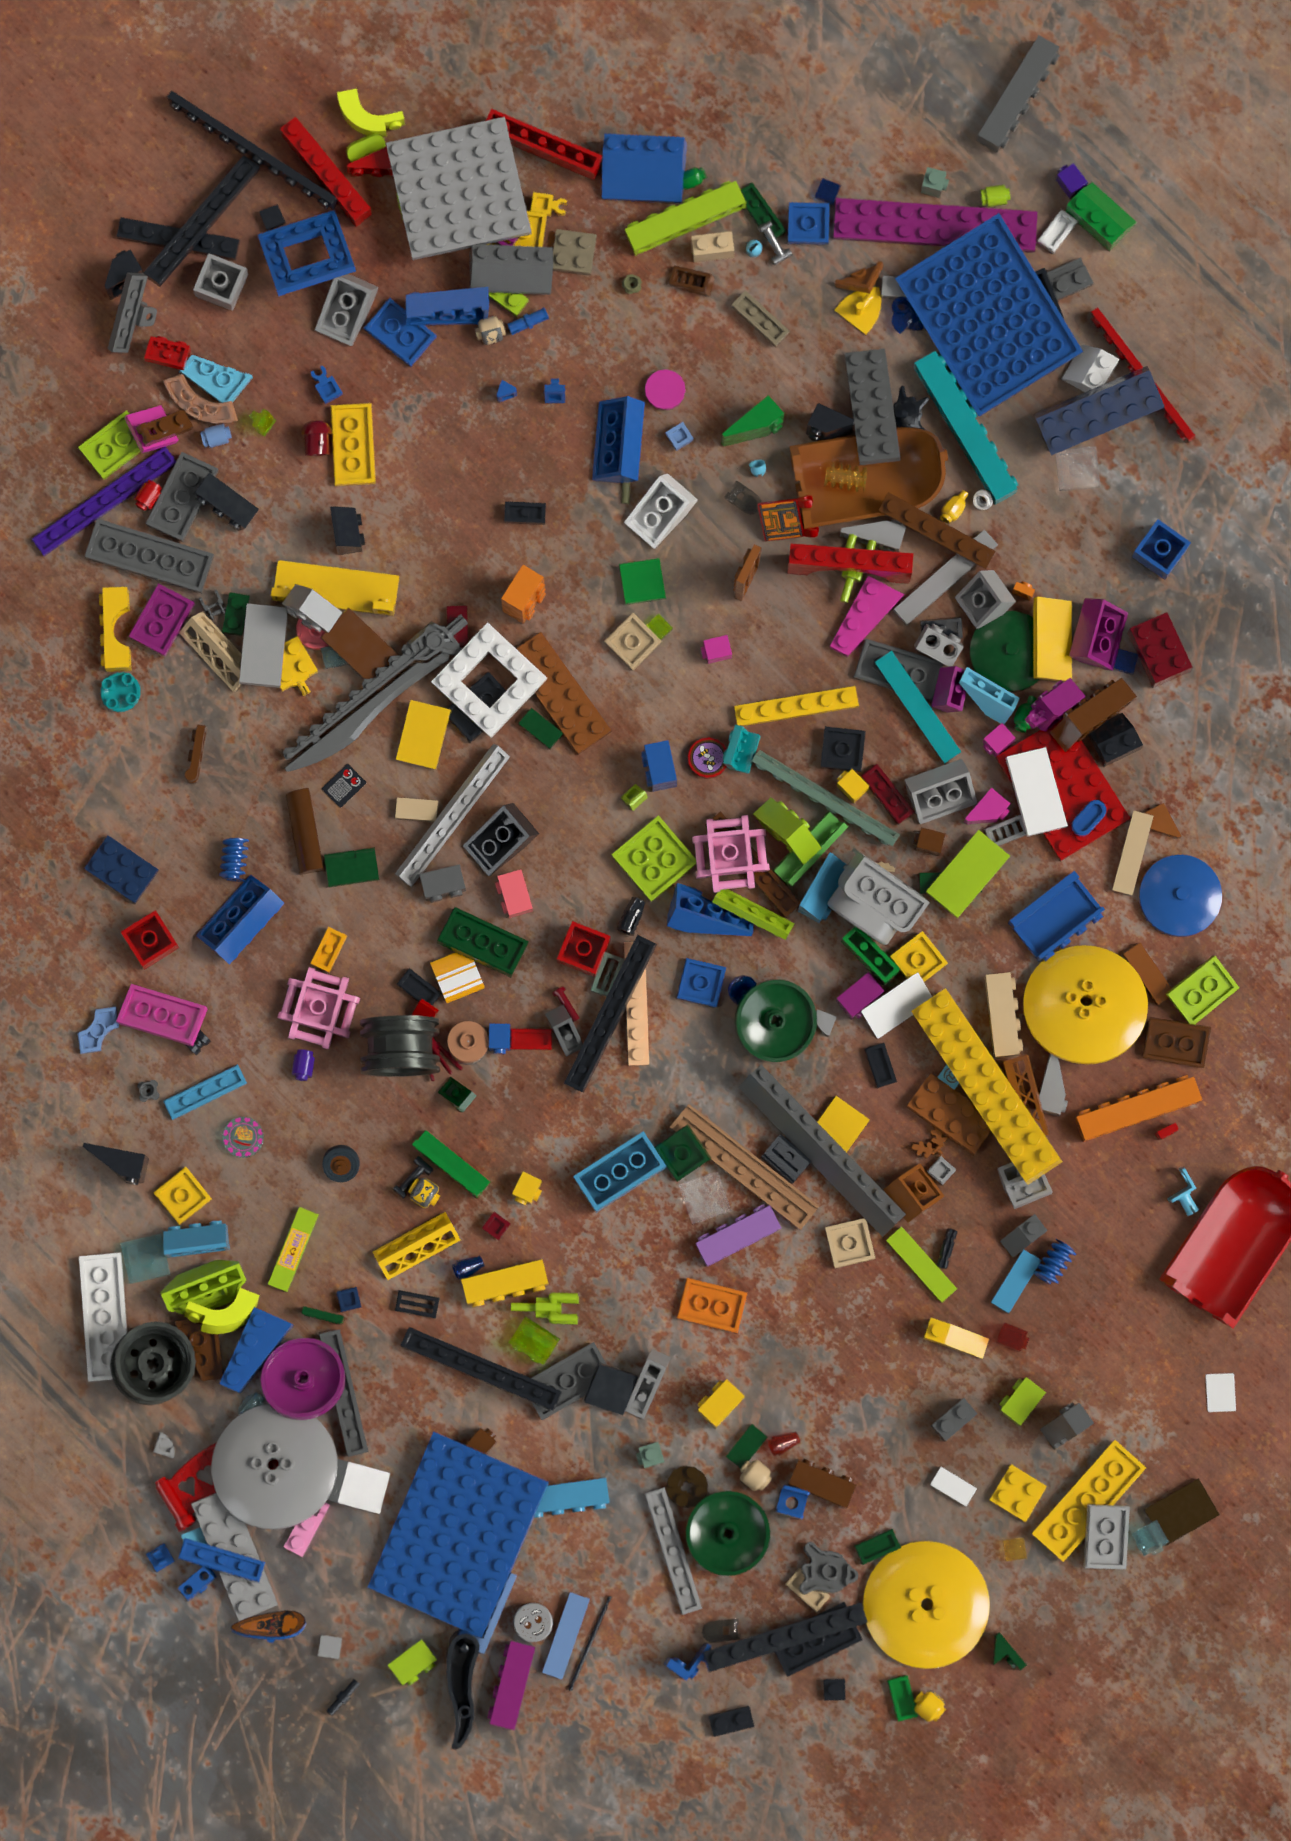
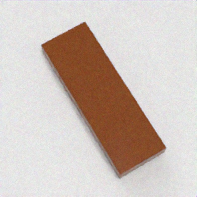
M1139 943L1125 952L1123 956L1139 974L1146 990L1157 1006L1169 999L1166 993L1172 988L1142 944Z

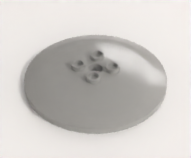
M269 1404L254 1407L235 1418L218 1439L212 1457V1479L217 1495L224 1506L242 1522L257 1528L270 1530L298 1525L317 1513L328 1500L333 1490L338 1470V1459L333 1440L317 1418L308 1420L290 1419L277 1413ZM272 1459L279 1461V1466L275 1470L268 1469V1462Z

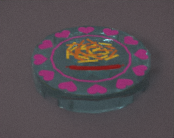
M237 1117L226 1125L222 1140L225 1148L231 1155L238 1158H248L260 1151L264 1143V1133L256 1120L249 1117Z

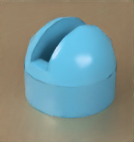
M751 240L747 243L746 253L749 256L757 257L761 254L762 245L759 241ZM754 244H757L752 251L749 250Z
M754 460L749 464L750 471L755 477H758L759 474L762 476L765 474L766 464L764 460Z

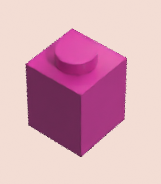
M728 635L703 640V647H700L703 659L707 658L708 664L732 659Z
M1001 723L983 739V748L989 755L993 754L996 757L1009 747L1016 738Z

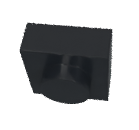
M824 1679V1701L846 1700L845 1679Z

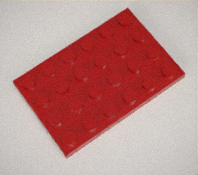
M1063 719L1047 731L1039 730L996 756L997 762L1012 784L1006 757L1046 747L1068 826L1045 832L1043 835L1060 862L1131 819L1082 740L1076 741L1065 752L1050 734ZM1093 800L1103 802L1106 806L1104 818L1088 835L1077 836L1071 827L1075 817L1089 802Z

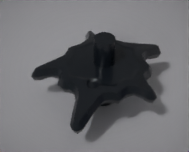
M902 385L899 389L898 400L893 405L896 427L925 430L920 423V419L923 416L922 407L928 402L929 398L925 397L917 401L915 397H908L905 393V387Z

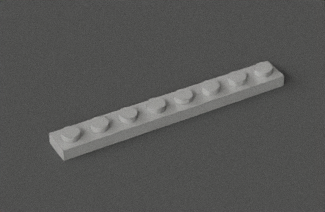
M493 744L395 873L408 886L412 887L420 874L423 873L510 758L498 745Z

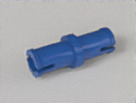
M543 307L529 315L526 313L523 315L524 317L507 323L513 336L527 328L532 329L534 325L549 320V317Z

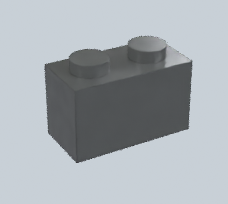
M460 864L420 874L426 901L430 900L431 903L443 900L442 897L449 895L451 898L462 896V892L466 891Z
M963 1398L932 1424L931 1427L945 1442L978 1413Z

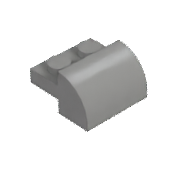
M1012 1162L998 1168L1001 1183L1014 1209L1053 1193L1045 1174L1028 1185Z

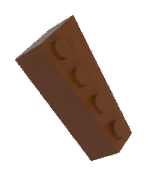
M1123 678L1116 682L1111 680L1103 687V691L1100 689L1096 690L1090 695V700L1083 699L1076 705L1077 709L1073 710L1070 708L1062 715L1064 719L1050 734L1065 752L1076 741L1079 742L1084 739L1092 730H1096L1107 719H1111L1137 697Z

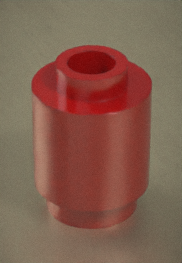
M147 480L133 499L136 502L135 506L143 511H146V509L151 510L161 494L162 487L151 480Z

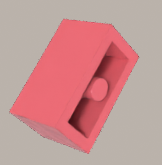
M522 870L498 876L499 882H496L495 885L498 895L502 894L504 901L501 902L504 914L508 913L509 918L533 912Z

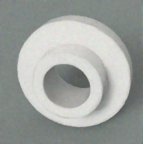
M979 490L974 494L973 503L976 508L987 510L993 504V497L987 490Z

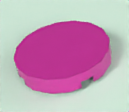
M667 369L659 370L653 373L646 382V398L656 409L672 410L679 406L684 399L685 383L676 372Z

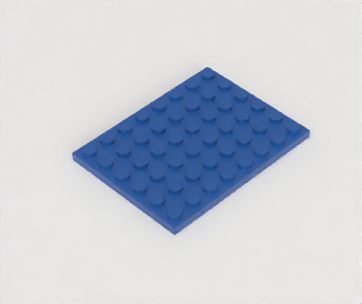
M1000 213L895 278L979 417L1083 353L1082 348Z
M433 1432L368 1588L483 1638L549 1482L442 1434Z

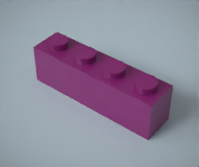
M511 1641L510 1645H505L503 1657H506L505 1665H500L498 1677L501 1678L500 1685H495L492 1698L496 1699L494 1707L490 1706L487 1719H491L490 1724L515 1730L536 1647Z

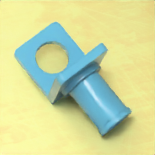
M1179 1167L1178 1169L1188 1186L1167 1199L1172 1203L1179 1200L1187 1216L1199 1210L1190 1195L1191 1191L1195 1190L1196 1187L1186 1169Z

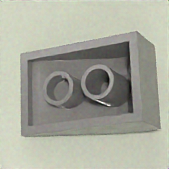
M350 274L334 278L315 330L352 346L372 307L379 287Z

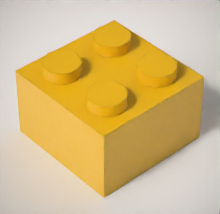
M727 1379L724 1382L720 1380L712 1388L714 1393L710 1397L706 1395L697 1405L700 1407L697 1412L715 1429L745 1398Z

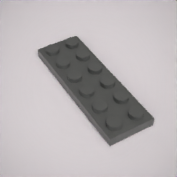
M885 349L845 353L852 414L855 420L854 428L859 465L900 461Z
M97 519L85 558L202 594L214 554Z

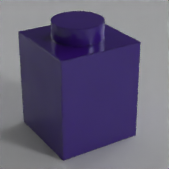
M1074 163L1070 166L1064 165L1057 171L1056 181L1069 199L1087 186V180Z

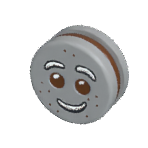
M525 1604L515 1614V1631L525 1641H541L552 1630V1615L541 1604Z

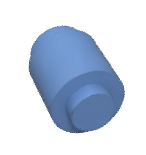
M224 423L205 428V431L200 432L204 447L210 446V448L227 444L229 439L232 438L229 426L225 427Z

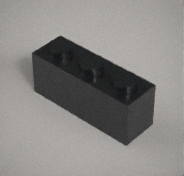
M211 473L205 476L193 493L196 496L195 500L203 506L209 505L213 508L212 512L219 518L224 516L229 520L228 524L236 530H239V528L244 530L259 510V508Z

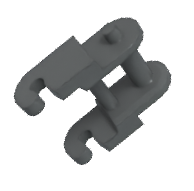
M217 589L214 590L218 597L216 603L208 606L204 604L201 597L199 598L205 612H209L210 615L208 617H211L212 620H214V616L222 612L225 614L226 610L225 607H222L224 603ZM217 605L220 606V609L211 613L210 608Z

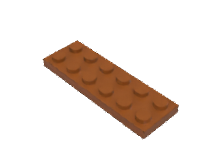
M542 632L517 648L525 658L547 677V680L534 694L578 755L612 732Z

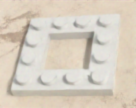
M487 623L431 682L492 738L547 680V677ZM488 653L517 678L491 708L461 682Z

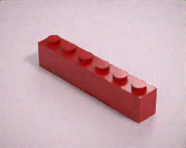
M491 108L486 121L505 117L512 146L591 180H595L602 165V155Z
M296 116L280 128L281 136L324 189L337 198L338 206L355 227L372 215L369 205Z

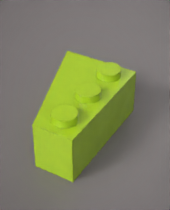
M770 797L753 813L761 826L777 841H781L788 846L787 850L790 853L794 851L802 864L805 865L822 849L808 830L810 825L803 818L799 820L798 815L792 809L788 811L783 802H776Z

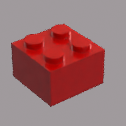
M156 910L121 931V934L144 970L179 949L178 944Z
M572 921L557 957V963L596 977L611 936Z

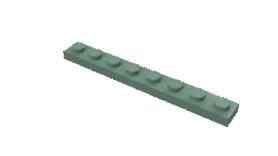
M759 750L755 754L752 762L756 763L755 766L757 768L771 772L775 779L789 783L793 790L804 792L813 802H820L826 806L825 808L832 813L837 812L842 815L846 822L857 824L866 834H873L878 837L881 843L893 846L899 838V833L763 751Z

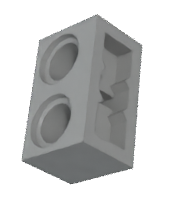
M926 624L914 644L915 648L947 666H953L964 647L960 642L961 639L951 633L949 636L942 632L943 629L935 624H932V626ZM929 635L936 636V640L932 644L926 643V638ZM948 644L954 646L951 653L943 652L944 647Z

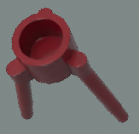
M432 1037V1054L440 1057V1063L448 1074L452 1075L453 1072L440 1055V1051L459 1070H462L463 1067L442 1047L439 1041L436 1042L434 1037ZM429 1075L431 1081H435L434 1075Z

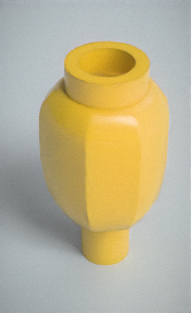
M962 490L958 496L951 497L941 509L942 515L940 519L946 524L956 521L965 508V499L969 494Z

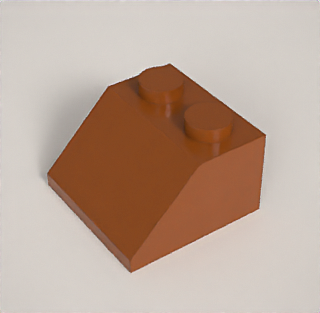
M920 1163L883 1189L906 1214L904 1219L907 1223L945 1197Z

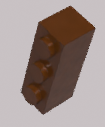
M803 1459L801 1462L798 1460L788 1485L808 1491L812 1495L843 1508H848L857 1486L853 1483L854 1479L845 1475L839 1478L833 1475L835 1471L823 1467L820 1470L814 1467L815 1463Z

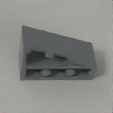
M1072 1402L1059 1410L1061 1415L1040 1429L1054 1450L1094 1424L1080 1402L1077 1404Z

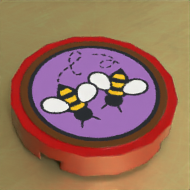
M710 737L696 741L688 754V763L692 772L705 779L716 778L721 775L727 767L723 763V754L726 747L719 740Z

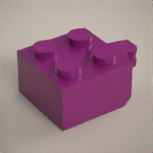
M1071 678L1065 682L1062 680L1058 681L1052 687L1053 689L1049 692L1046 690L1031 705L1033 709L1029 712L1030 714L1026 717L1025 721L1032 729L1038 726L1040 730L1047 731L1064 718L1062 715L1070 708L1074 710L1076 705L1086 697Z

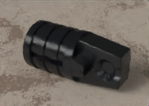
M637 897L631 898L617 926L618 931L634 936L645 906L643 900Z

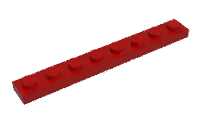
M1098 307L1091 312L1093 316L1091 321L1097 329L1100 327L1105 332L1103 337L1109 345L1112 343L1117 348L1115 352L1122 361L1125 359L1128 362V370L1134 372L1143 368ZM1156 384L1165 406L1163 408L1166 412L1164 417L1170 425L1173 423L1178 428L1176 433L1182 440L1186 439L1190 443L1195 439V434Z

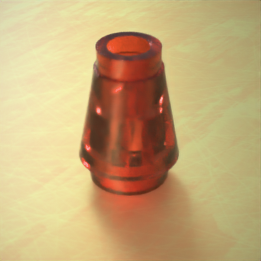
M796 1431L772 1436V1439L768 1440V1446L773 1456H780L800 1443V1438Z

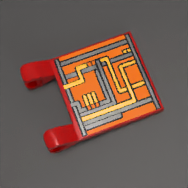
M812 495L796 499L758 503L765 541L817 537L819 526L804 529L800 508L812 507Z

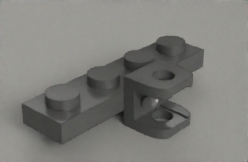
M127 273L108 345V350L111 352L128 353L135 324L149 327L155 322L157 310L142 301L148 277L143 273ZM150 313V318L146 320V316Z

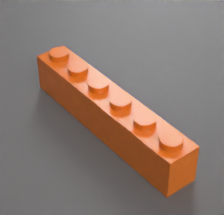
M1188 1075L1176 1079L1177 1083L1169 1085L1168 1082L1157 1085L1156 1090L1149 1091L1148 1088L1137 1092L1138 1096L1130 1098L1127 1095L1117 1099L1118 1103L1111 1105L1110 1102L1098 1105V1110L1091 1112L1089 1108L1078 1112L1079 1116L1075 1118L1083 1142L1200 1103L1202 1097L1195 1078H1189Z

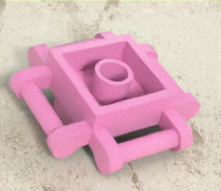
M743 815L741 818L716 821L707 819V835L692 837V843L695 844L697 863L696 878L712 877L714 892L741 887L755 888L753 872L770 870L769 864H767L764 838L766 836V829L749 830L748 815ZM742 826L743 829L714 833V829ZM751 837H756L759 864L755 865L752 863ZM708 842L711 869L705 870L703 843ZM747 873V879L719 882V876Z
M311 967L308 969L304 982L289 978L287 983L289 987L282 1011L278 1013L277 1017L278 1019L292 1022L288 1038L293 1040L297 1038L319 1044L325 1049H329L333 1034L349 1038V1028L356 1004L358 1005L360 1002L359 997L345 994L349 978H339L321 973ZM316 979L340 987L339 990H334L313 984L312 980ZM301 988L294 1015H291L289 1013L296 989ZM344 1000L348 1002V1006L340 1029L335 1027L342 1001ZM299 1024L325 1031V1038L299 1031Z

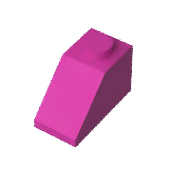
M991 788L965 818L964 823L968 825L994 823L999 818L1003 820L1010 812L1008 807L1011 803Z

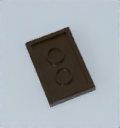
M1199 1478L1144 1509L1164 1546L1171 1544L1220 1515Z

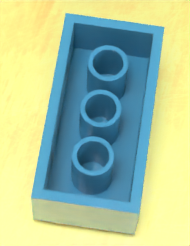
M643 1131L574 1175L573 1178L597 1213L666 1169V1165Z

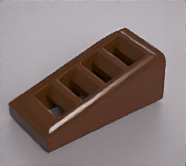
M674 265L668 284L693 293L710 296L715 277L711 273ZM680 272L683 273L681 281L677 282ZM690 275L688 284H685L687 276ZM696 277H698L696 286H693Z

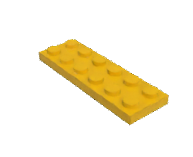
M1114 1440L1031 1534L1064 1562L1085 1538L1087 1504L1114 1505L1146 1467Z

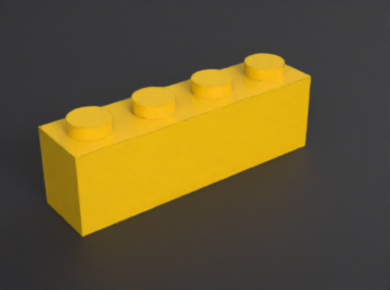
M543 1259L461 1279L467 1305L472 1304L473 1308L485 1305L484 1301L491 1299L493 1303L505 1300L504 1296L511 1294L513 1298L523 1296L525 1291L533 1289V1292L546 1290L545 1286L549 1285Z

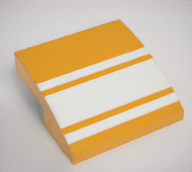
M457 952L430 963L446 1003L485 988L474 960Z

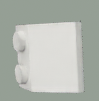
M1082 344L1083 353L1072 360L1062 380L1083 392H1087L1107 383L1119 359L1100 348Z

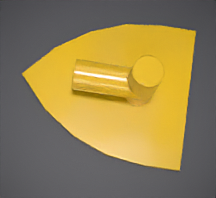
M873 287L870 294L858 291L853 292L834 311L867 335L876 323L881 310L880 287Z

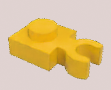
M533 192L531 212L544 213L551 217V211H555L556 214L564 216L565 210H560L558 207L561 204L567 205V200L558 199L553 201L554 195Z

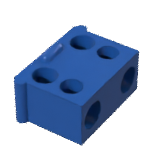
M202 1567L178 1587V1590L189 1602L198 1593L205 1591L207 1585L216 1579L217 1576L210 1568ZM204 1573L209 1575L207 1580H204L202 1577ZM188 1587H192L191 1594H188L186 1591Z

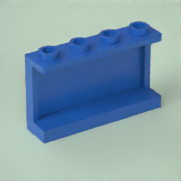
M1073 871L1012 918L1008 924L1037 961L1040 962L1044 959L1046 962L1055 955L1053 952L1059 946L1063 949L1071 942L1069 938L1075 934L1080 936L1087 930L1086 925L1091 921L1095 924L1104 917L1102 913L1105 909L1103 906L1100 907L1081 883L1078 874Z

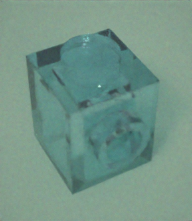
M1157 1520L1132 1533L1137 1548L1144 1556L1152 1553L1153 1556L1164 1550L1162 1546L1169 1543Z

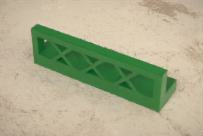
M427 1130L412 1144L416 1150L476 1198H479L491 1183Z

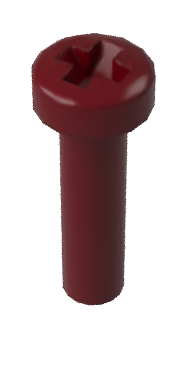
M561 986L554 990L552 995L558 997L572 1021L575 1022L580 1018L564 993L565 987Z

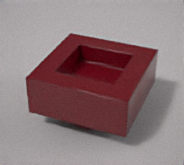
M493 1212L482 1229L499 1241L511 1223L496 1212Z

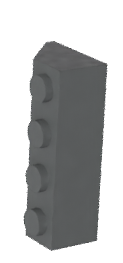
M472 245L469 254L470 288L488 287V292L551 295L553 247Z

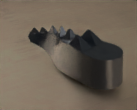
M461 1629L455 1631L450 1636L446 1650L448 1692L455 1714V1733L451 1747L454 1750L463 1746L472 1730L474 1720L472 1677L480 1651L479 1642L474 1635Z

